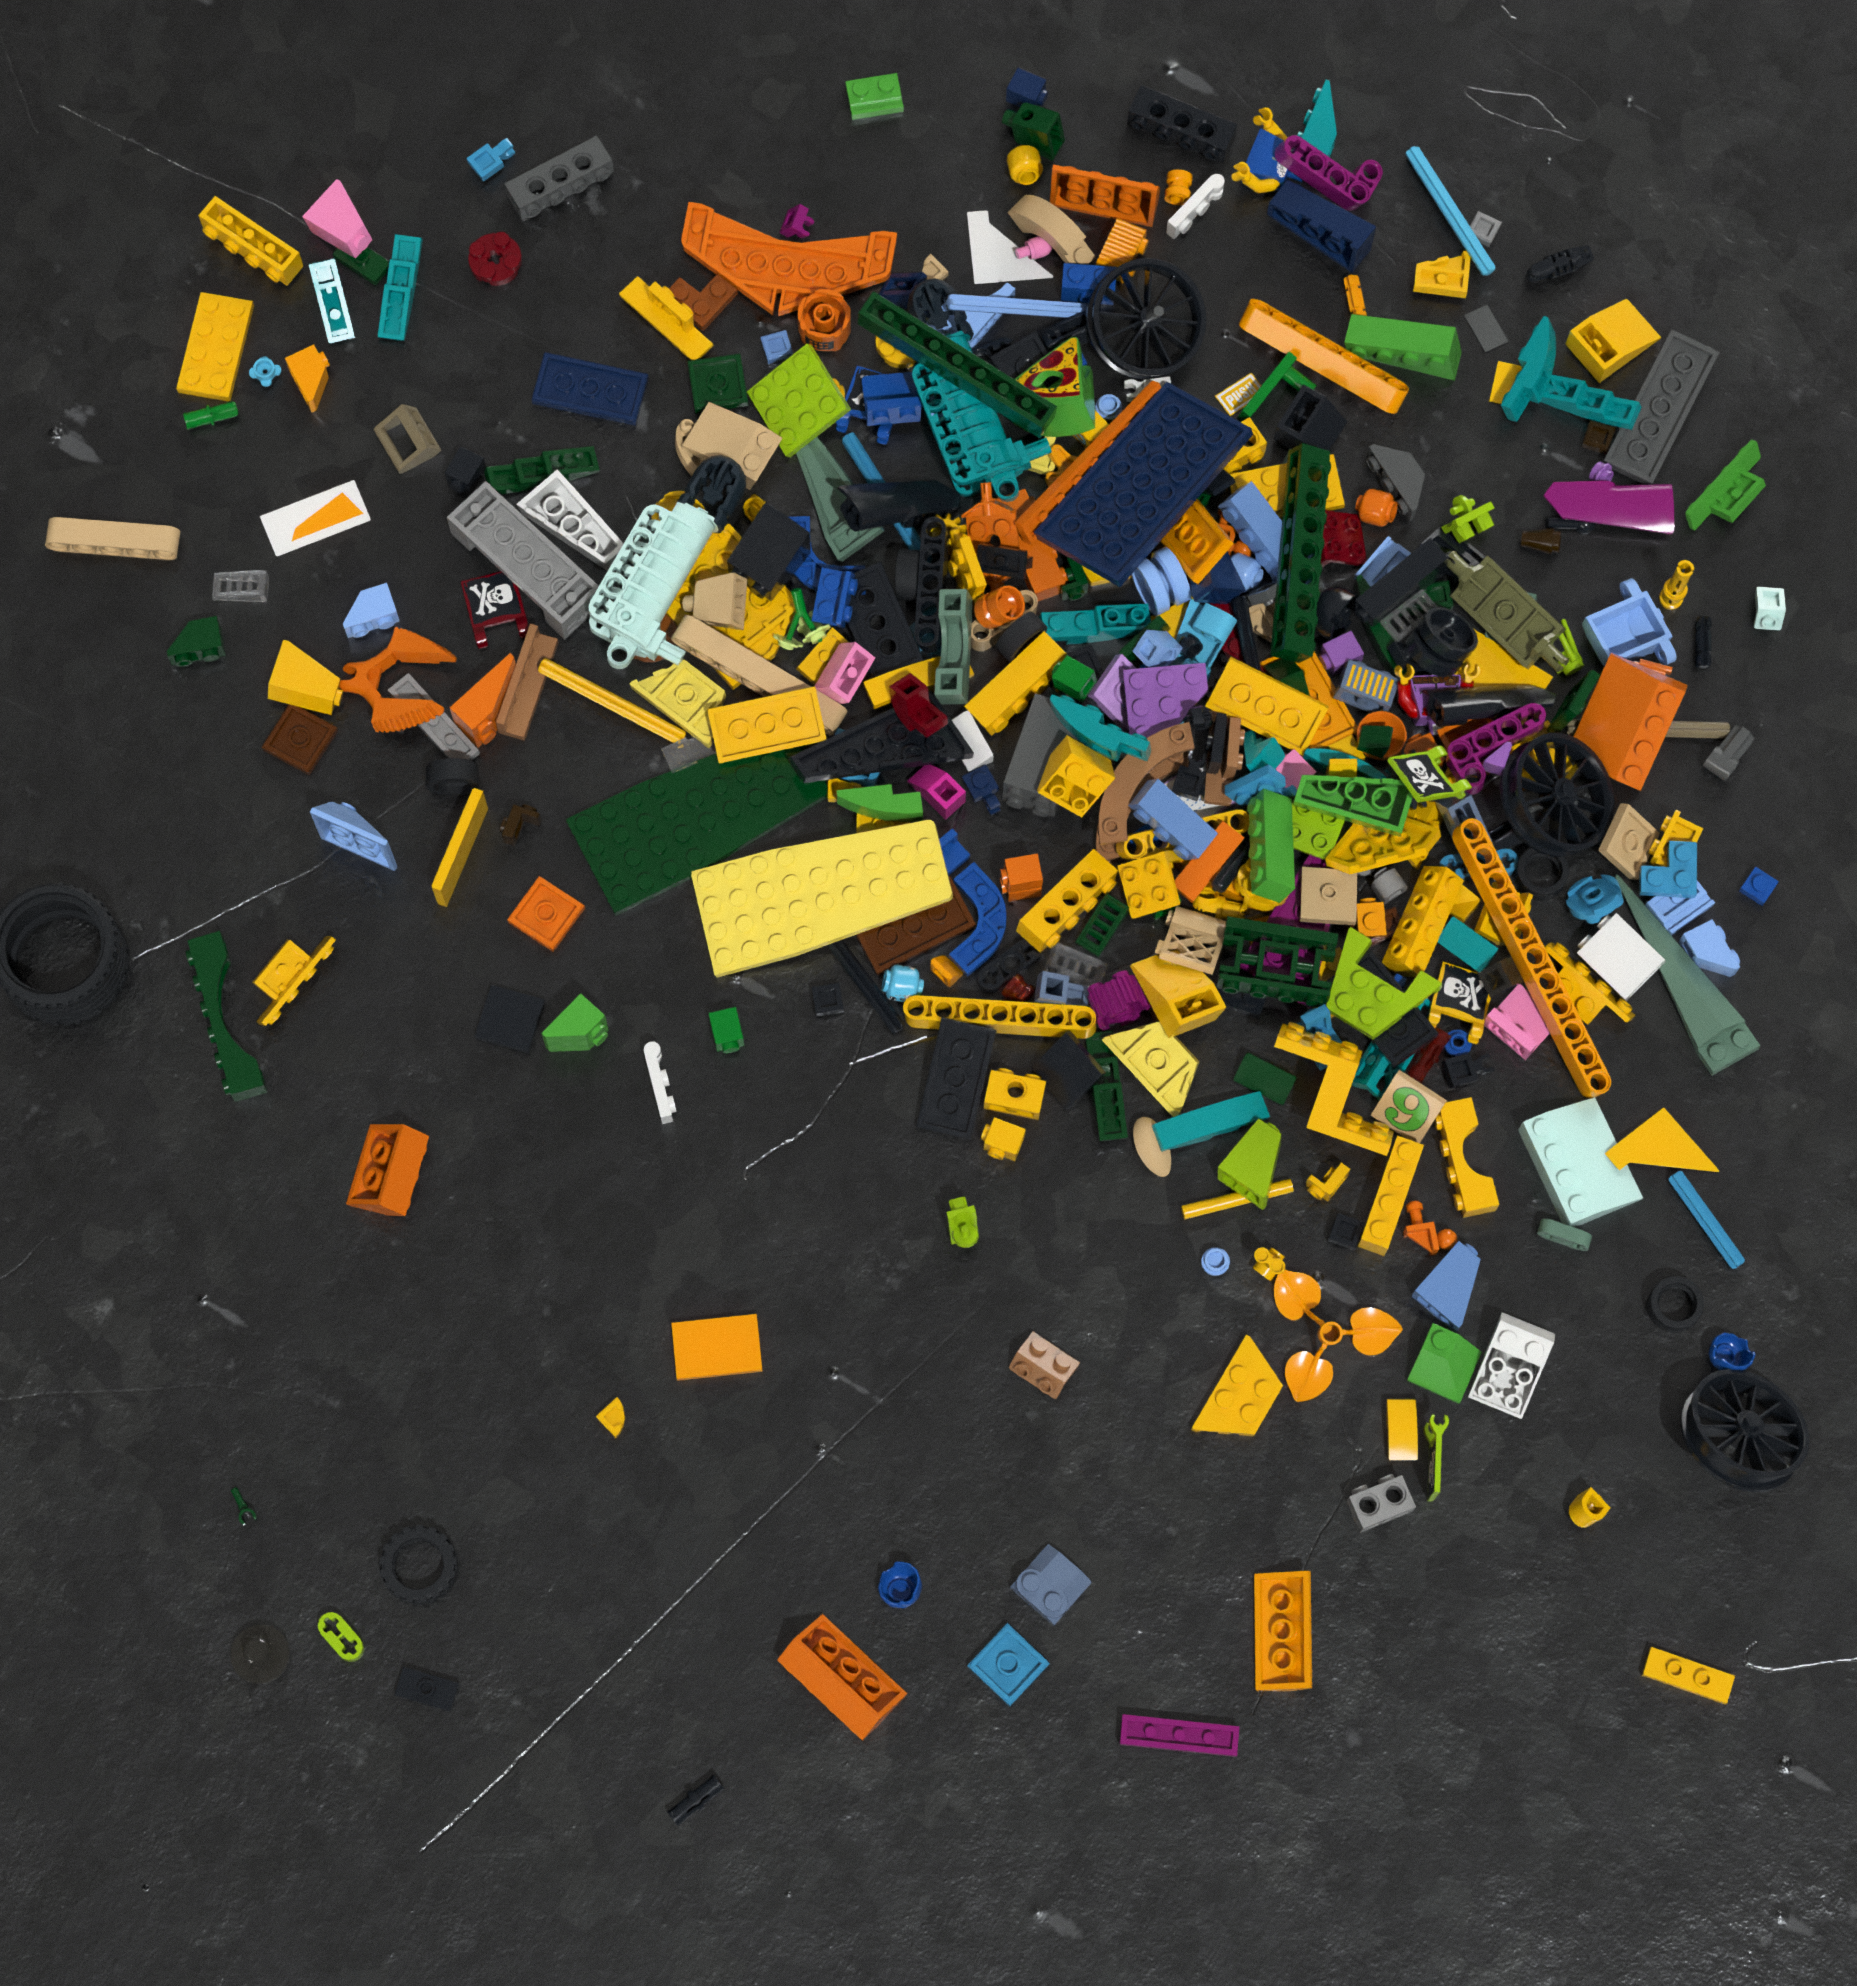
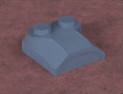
M1047 1544L1031 1564L1018 1576L1017 1580L1010 1586V1589L1055 1626L1092 1582L1063 1554Z

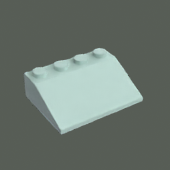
M1595 1097L1545 1112L1522 1122L1518 1129L1520 1136L1563 1224L1575 1228L1643 1199L1628 1165L1618 1170L1605 1155L1617 1142Z

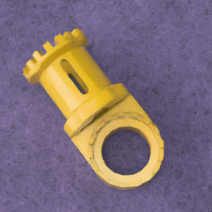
M1205 887L1192 903L1195 909L1198 907L1199 911L1202 909V912L1215 913V918L1225 920L1227 916L1245 919L1244 915L1246 913L1244 912H1247L1248 907L1245 902L1241 904L1226 900L1224 896H1219L1218 891L1214 892L1211 887Z

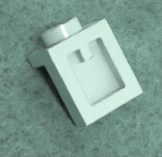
M1756 587L1754 628L1781 630L1786 612L1784 589Z

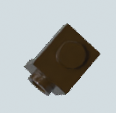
M513 804L509 817H504L500 827L504 843L515 846L524 822L540 826L541 817L537 809L525 804L521 807Z

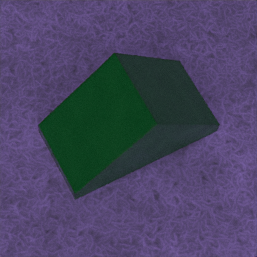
M1280 659L1263 667L1267 675L1310 696L1303 670L1295 662Z

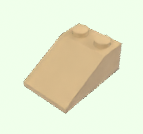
M708 402L681 447L703 461L717 455L735 460L741 466L746 476V488L750 490L775 452L782 437L760 423Z

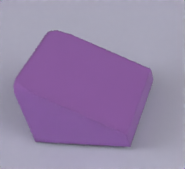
M1507 741L1484 760L1483 767L1486 772L1501 776L1512 748V742Z

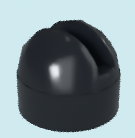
M1188 634L1187 638L1183 636L1179 641V644L1182 646L1181 652L1185 658H1193L1203 649V644L1195 635Z

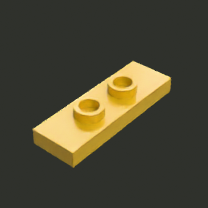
M1654 1647L1649 1648L1641 1675L1724 1705L1728 1702L1735 1678L1734 1675Z

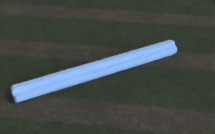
M950 294L946 300L948 309L954 311L1069 318L1087 310L1085 303L960 294Z

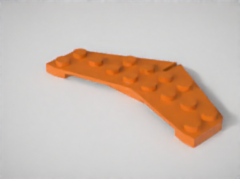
M688 202L682 233V248L687 254L716 275L721 276L771 315L774 313L777 293H780L778 317L797 311L802 299L805 296L808 297L814 294V291L819 289H830L843 296L887 281L891 275L897 242V233L889 231L871 232L869 236L803 243L778 240L715 213L713 208L694 202Z

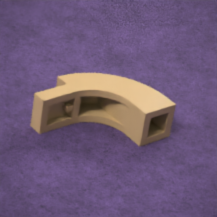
M1024 195L1008 211V214L1022 233H1032L1044 239L1053 247L1064 263L1088 265L1096 257L1085 243L1084 239L1086 236L1065 213L1050 202L1034 195Z

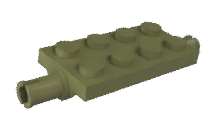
M1452 551L1448 555L1455 563L1448 559L1447 567L1459 578L1458 581L1460 582L1458 588L1451 594V597L1526 669L1529 670L1540 657L1552 666L1556 672H1560L1564 668L1557 660L1565 666L1568 664L1569 659L1553 645L1554 641L1566 629L1491 557L1487 555L1480 564L1470 566L1456 551Z

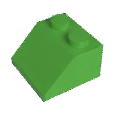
M580 993L541 1034L545 1047L550 1052L590 1050L594 1045L597 1047L601 1045L607 1038L609 1029L605 1015Z

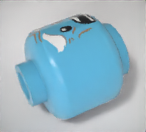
M893 965L890 970H885L881 990L885 992L887 999L904 1003L911 996L922 995L924 980L920 979L919 971L916 968Z

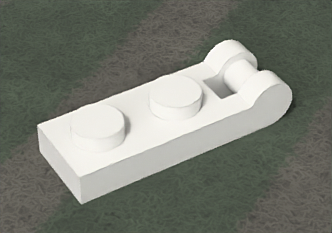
M1213 174L1168 220L1166 233L1170 237L1175 239L1180 233L1185 234L1191 227L1192 220L1197 215L1202 216L1210 206L1209 202L1222 197L1225 181L1222 175Z
M648 1042L644 1046L645 1059L662 1124L673 1122L671 1113L677 1111L673 1096L667 1097L665 1087L670 1086L666 1069L660 1071L659 1062L662 1059L660 1046L656 1042Z

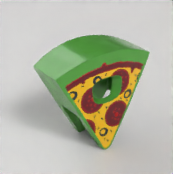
M1077 337L1069 338L1014 379L1057 406L1055 417L1042 436H1071L1095 428L1093 372L1090 366L1082 365L1081 346ZM1050 376L1060 378L1049 387H1046L1044 381ZM1014 423V424H1015L1016 426H1018L1019 428L1025 430V429L1022 428L1021 426H1019V425H1017L1016 423Z

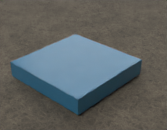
M1007 1623L967 1667L1010 1707L1050 1663Z

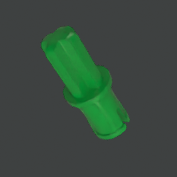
M233 401L210 407L208 404L206 408L185 412L183 415L189 430L207 424L213 426L216 421L236 417L238 415V408Z

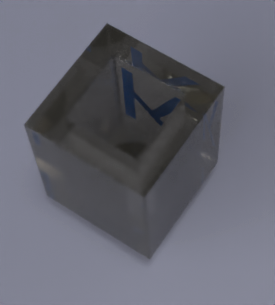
M1511 956L1477 973L1490 998L1524 981Z

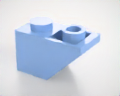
M387 583L360 591L343 622L348 638L363 637L369 631L378 628L388 629L396 622H399Z
M1713 919L1684 933L1679 940L1682 949L1699 968L1728 977L1735 975L1740 968V960L1737 953L1733 949L1730 950L1725 942L1726 936L1723 929L1719 925L1716 926Z

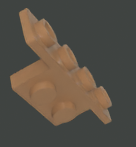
M1210 709L1215 721L1217 712ZM1227 718L1222 763L1216 775L1207 773L1210 752L1207 751L1204 803L1230 806L1232 803V799L1225 795V785L1233 782L1236 771L1242 769L1243 754L1239 753V745L1243 746L1245 729H1240L1241 718ZM1213 725L1209 727L1208 734H1212Z

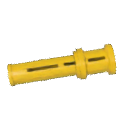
M1682 560L1677 564L1678 566L1672 578L1665 582L1659 594L1660 604L1668 610L1679 608L1687 594V583L1694 571V565L1688 560Z

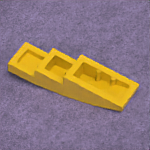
M941 656L917 662L864 681L863 686L873 708L876 709L891 703L889 686L909 673L928 686V691L931 690L934 693L936 668L939 666ZM971 666L969 671V678L974 676V672Z

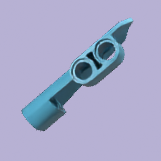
M1191 599L1176 641L1179 643L1183 636L1187 638L1188 634H1192L1199 638L1203 644V649L1193 658H1185L1182 652H1180L1172 666L1205 663L1208 682L1211 675L1210 668L1235 627L1237 620L1229 613L1208 603L1202 605Z

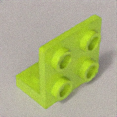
M1294 797L1292 802L1293 848L1325 860L1335 847L1345 821L1294 806Z

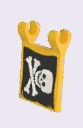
M1443 961L1437 979L1442 983V988L1433 994L1427 1019L1435 1029L1440 1021L1441 1014L1472 1023L1467 1041L1478 1044L1483 1034L1484 1023L1496 978Z

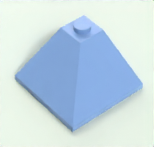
M332 801L312 807L310 814L321 839L396 871L397 864L388 841L359 815L353 806L344 802L337 804Z

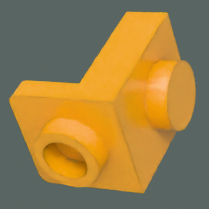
M1376 898L1360 899V904H1357V931L1366 937L1386 936L1384 902H1376Z

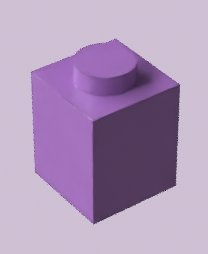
M1352 631L1322 644L1319 660L1324 669H1328L1333 677L1341 673L1349 659L1362 662L1364 652Z

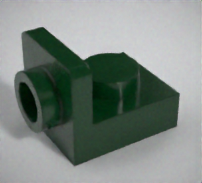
M1067 557V564L1064 570L1068 578V584L1061 587L1060 596L1062 601L1067 599L1074 601L1082 598L1088 592L1089 583L1082 565Z

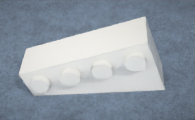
M558 469L516 504L524 516L607 571L624 544Z

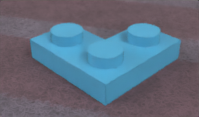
M1669 841L1667 844V867L1641 865L1639 895L1695 898L1697 895V842Z

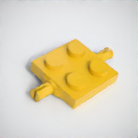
M954 529L949 532L954 547L948 561V570L950 575L955 577L956 589L968 590L972 597L974 608L976 600L984 595L987 584L970 536L962 538L960 529Z

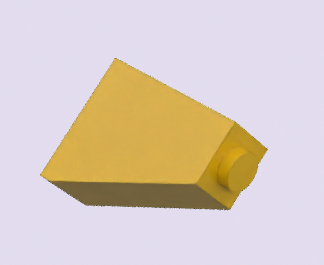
M283 640L268 684V699L332 715L334 706H340L343 690H339V677L291 642Z

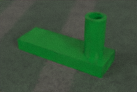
M1288 352L1244 407L1237 420L1242 422L1249 417L1251 418L1281 379L1298 392L1303 384L1313 390L1317 385L1292 366L1297 357Z

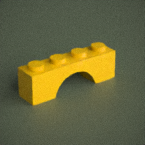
M1472 1097L1446 1102L1434 1120V1126L1436 1130L1441 1131L1443 1140H1440V1150L1442 1156H1447L1449 1167L1446 1168L1449 1183H1454L1456 1194L1453 1195L1455 1208L1457 1211L1461 1210L1463 1218L1494 1212L1499 1206L1493 1178L1482 1176L1473 1171L1466 1163L1463 1155L1464 1139L1474 1132L1478 1126Z
M1400 1136L1396 1137L1357 1247L1385 1256L1424 1147L1423 1144Z

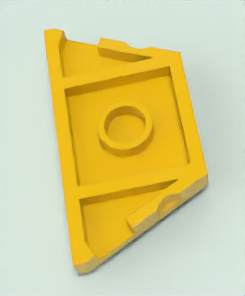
M1247 1334L1191 1429L1192 1431L1254 1436L1282 1389V1383L1251 1337Z

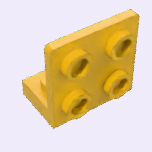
M1173 850L1163 851L1118 865L1131 918H1139L1180 905L1172 868H1174V862L1183 859L1178 857Z

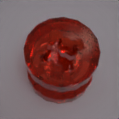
M1019 973L1005 986L1001 995L1015 1002H1027L1034 994L1036 987L1033 984H1027L1024 981V977Z

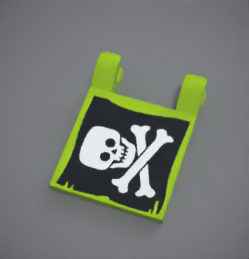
M1442 745L1424 752L1393 756L1387 760L1418 803L1449 797L1462 799L1466 795L1464 791L1472 788L1467 779L1451 784L1438 766L1441 763L1440 758L1448 754Z
M1432 1414L1429 1423H1426L1423 1428L1424 1436L1429 1443L1427 1501H1434L1440 1493L1442 1434L1449 1424L1447 1415L1443 1417V1425L1441 1423L1436 1425L1434 1422L1435 1415ZM1429 1426H1430V1428H1431L1433 1434L1429 1432V1430H1428V1427H1429Z

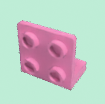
M1518 984L1497 1008L1494 1007L1484 1023L1486 1028L1525 1061L1550 1034L1530 992L1521 984Z

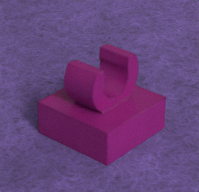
M801 204L789 209L779 233L787 238L795 234L799 238L808 237L810 233L804 230L803 224L808 227L814 224V220L806 216L809 209Z

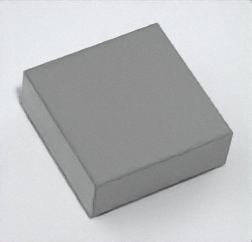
M1478 211L1470 227L1480 243L1490 247L1502 222Z

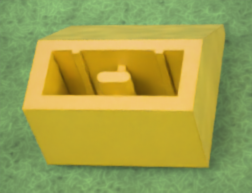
M1066 735L1050 754L1037 792L1082 818L1115 779L1111 760Z

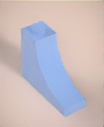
M1006 283L997 292L989 295V297L1015 298V288ZM946 303L941 306L943 312L947 311ZM929 311L924 312L926 320L931 317ZM965 311L967 315L966 321L971 325L974 333L973 338L969 341L971 350L1002 314ZM949 315L947 319L948 326L936 330L934 325L928 324L927 321L928 326L943 335L958 332L954 315Z

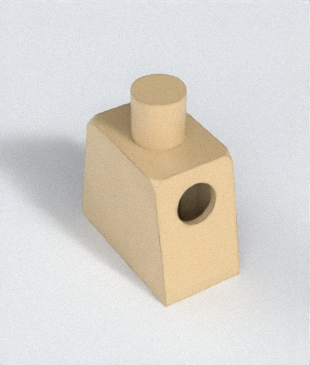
M728 573L699 580L695 584V594L684 596L682 602L685 612H693V617L706 625L744 630L747 579L736 573Z

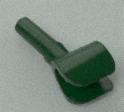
M238 1488L231 1489L240 1510L238 1517L240 1523L247 1526L243 1520L245 1512H251L256 1521V1512L248 1509Z

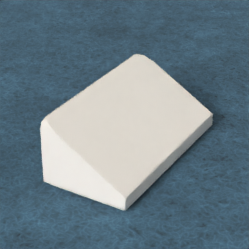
M967 710L952 720L974 752L973 758L962 760L968 773L993 762V753L971 713Z

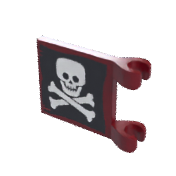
M502 571L461 581L475 640L479 649L488 647L484 628L516 621L520 638L526 637L529 626L519 588Z

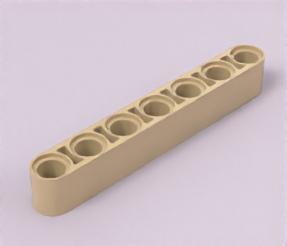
M690 615L683 617L671 637V640L680 648L763 697L811 687ZM816 690L825 733L834 735L847 714V710L835 700Z

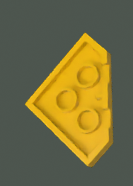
M1406 817L1400 837L1353 823L1325 858L1326 865L1347 874H1354L1425 856L1441 838V832L1439 828Z

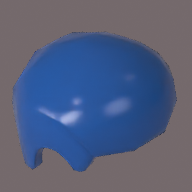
M1722 1333L1716 1336L1709 1348L1710 1361L1719 1371L1727 1369L1745 1371L1752 1365L1756 1356L1754 1351L1751 1352L1749 1350L1748 1340L1738 1338L1733 1333Z
M900 1561L894 1562L890 1569L882 1572L878 1585L880 1598L892 1608H907L918 1600L922 1590V1582L918 1570L910 1563Z

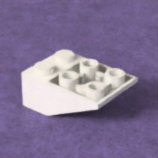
M1502 1312L1468 1397L1522 1419L1554 1344L1555 1334Z

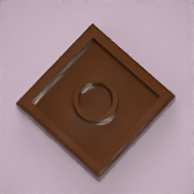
M289 704L264 742L262 749L310 776L337 734L338 728L300 707Z

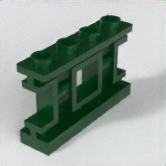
M1227 916L1222 945L1236 947L1233 967L1220 965L1216 988L1222 989L1223 992L1229 994L1243 992L1249 993L1255 998L1274 997L1285 1003L1294 1001L1306 1002V1005L1311 1007H1320L1327 1004L1330 998L1332 982L1318 980L1320 961H1334L1338 934ZM1243 941L1260 942L1258 955L1243 953ZM1299 949L1315 951L1313 964L1298 961ZM1265 952L1291 956L1289 976L1263 972ZM1240 964L1256 966L1254 979L1238 976ZM1296 972L1311 975L1310 987L1294 985Z

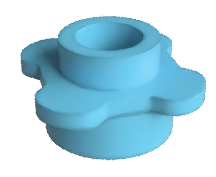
M266 356L260 357L254 363L253 368L249 370L250 377L258 379L264 387L270 386L274 377L281 374V367L274 365Z

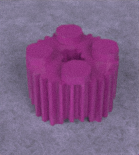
M1127 970L1117 972L1112 976V980L1105 982V984L1098 982L1092 984L1087 989L1089 993L1087 996L1091 1009L1095 1012L1096 1021L1102 1030L1109 1029L1110 1024L1120 1023L1121 1026H1127L1130 1023H1134V1021L1139 1020L1141 1017L1139 1013L1142 1010H1149L1151 1008L1136 976L1129 975Z

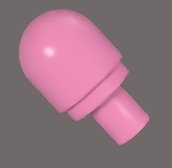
M1037 236L1028 239L1025 242V246L1015 249V253L1018 259L1028 256L1030 260H1036L1047 256L1051 252L1052 246Z

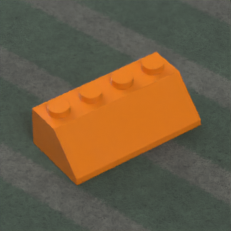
M823 1614L798 1634L777 1659L789 1673L799 1680L809 1692L817 1697L862 1741L879 1726L908 1694Z

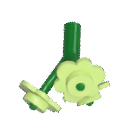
M801 588L791 590L796 611L787 636L774 634L773 638L777 639L778 645L785 650L802 648L803 643L812 642V644L822 642L827 636L825 634L826 631L831 628L830 624L823 626L822 624L812 622L813 610L809 614L807 613ZM798 623L797 631L805 636L802 640L803 643L793 638Z

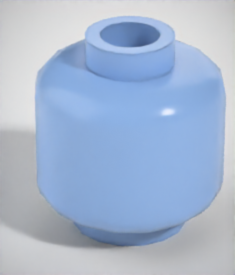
M1235 553L1231 560L1246 589L1244 592L1257 588L1263 578L1261 565L1255 558L1242 553Z

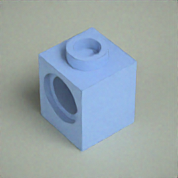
M1146 630L1132 652L1148 668L1172 666L1181 652L1182 646L1167 631Z

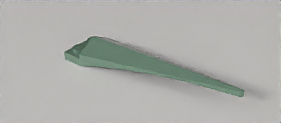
M818 436L796 453L825 539L836 558L843 562L885 530L882 526L859 532L851 530L840 510L841 504L847 497L837 487L855 484Z
M1616 875L1615 879L1620 885L1622 896L1644 940L1666 961L1659 968V971L1674 1001L1695 1052L1709 1073L1713 1076L1759 1050L1760 1044L1746 1026L1742 1016L1621 877Z

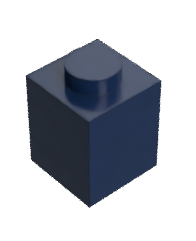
M1017 68L1006 91V101L1018 107H1021L1026 102L1036 106H1043L1048 96L1046 79L1021 68Z

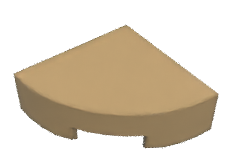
M930 254L924 261L922 272L927 275V280H944L948 276V271Z

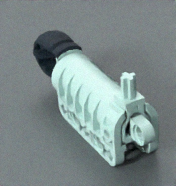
M722 455L707 458L695 470L684 489L685 493L680 496L672 512L654 504L647 506L638 518L589 603L590 629L592 633L611 643L607 650V661L613 668H626L635 655L643 658L648 657L653 661L659 655L678 666L682 662L686 651L666 641V633L660 630L661 621L712 533H721L728 522L727 518L731 517L744 494L746 476L741 466L735 460ZM708 477H709V480L711 481V484L709 485V487H707V478H708ZM726 489V499L723 504L719 505L715 518L710 516L708 511L700 507L698 509L693 507L695 497L700 490L704 493L703 501L714 506L716 502L723 501L724 496L721 493ZM655 512L659 513L661 521L649 520L647 515H654ZM597 622L603 625L600 629L597 628ZM616 649H622L627 653V658L622 662H617L613 660L612 652Z

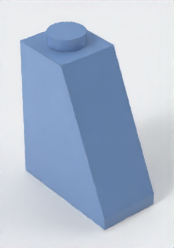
M1460 1241L1456 1243L1412 1295L1416 1301L1455 1333L1463 1324L1481 1260L1477 1257L1478 1252L1467 1243L1463 1245Z

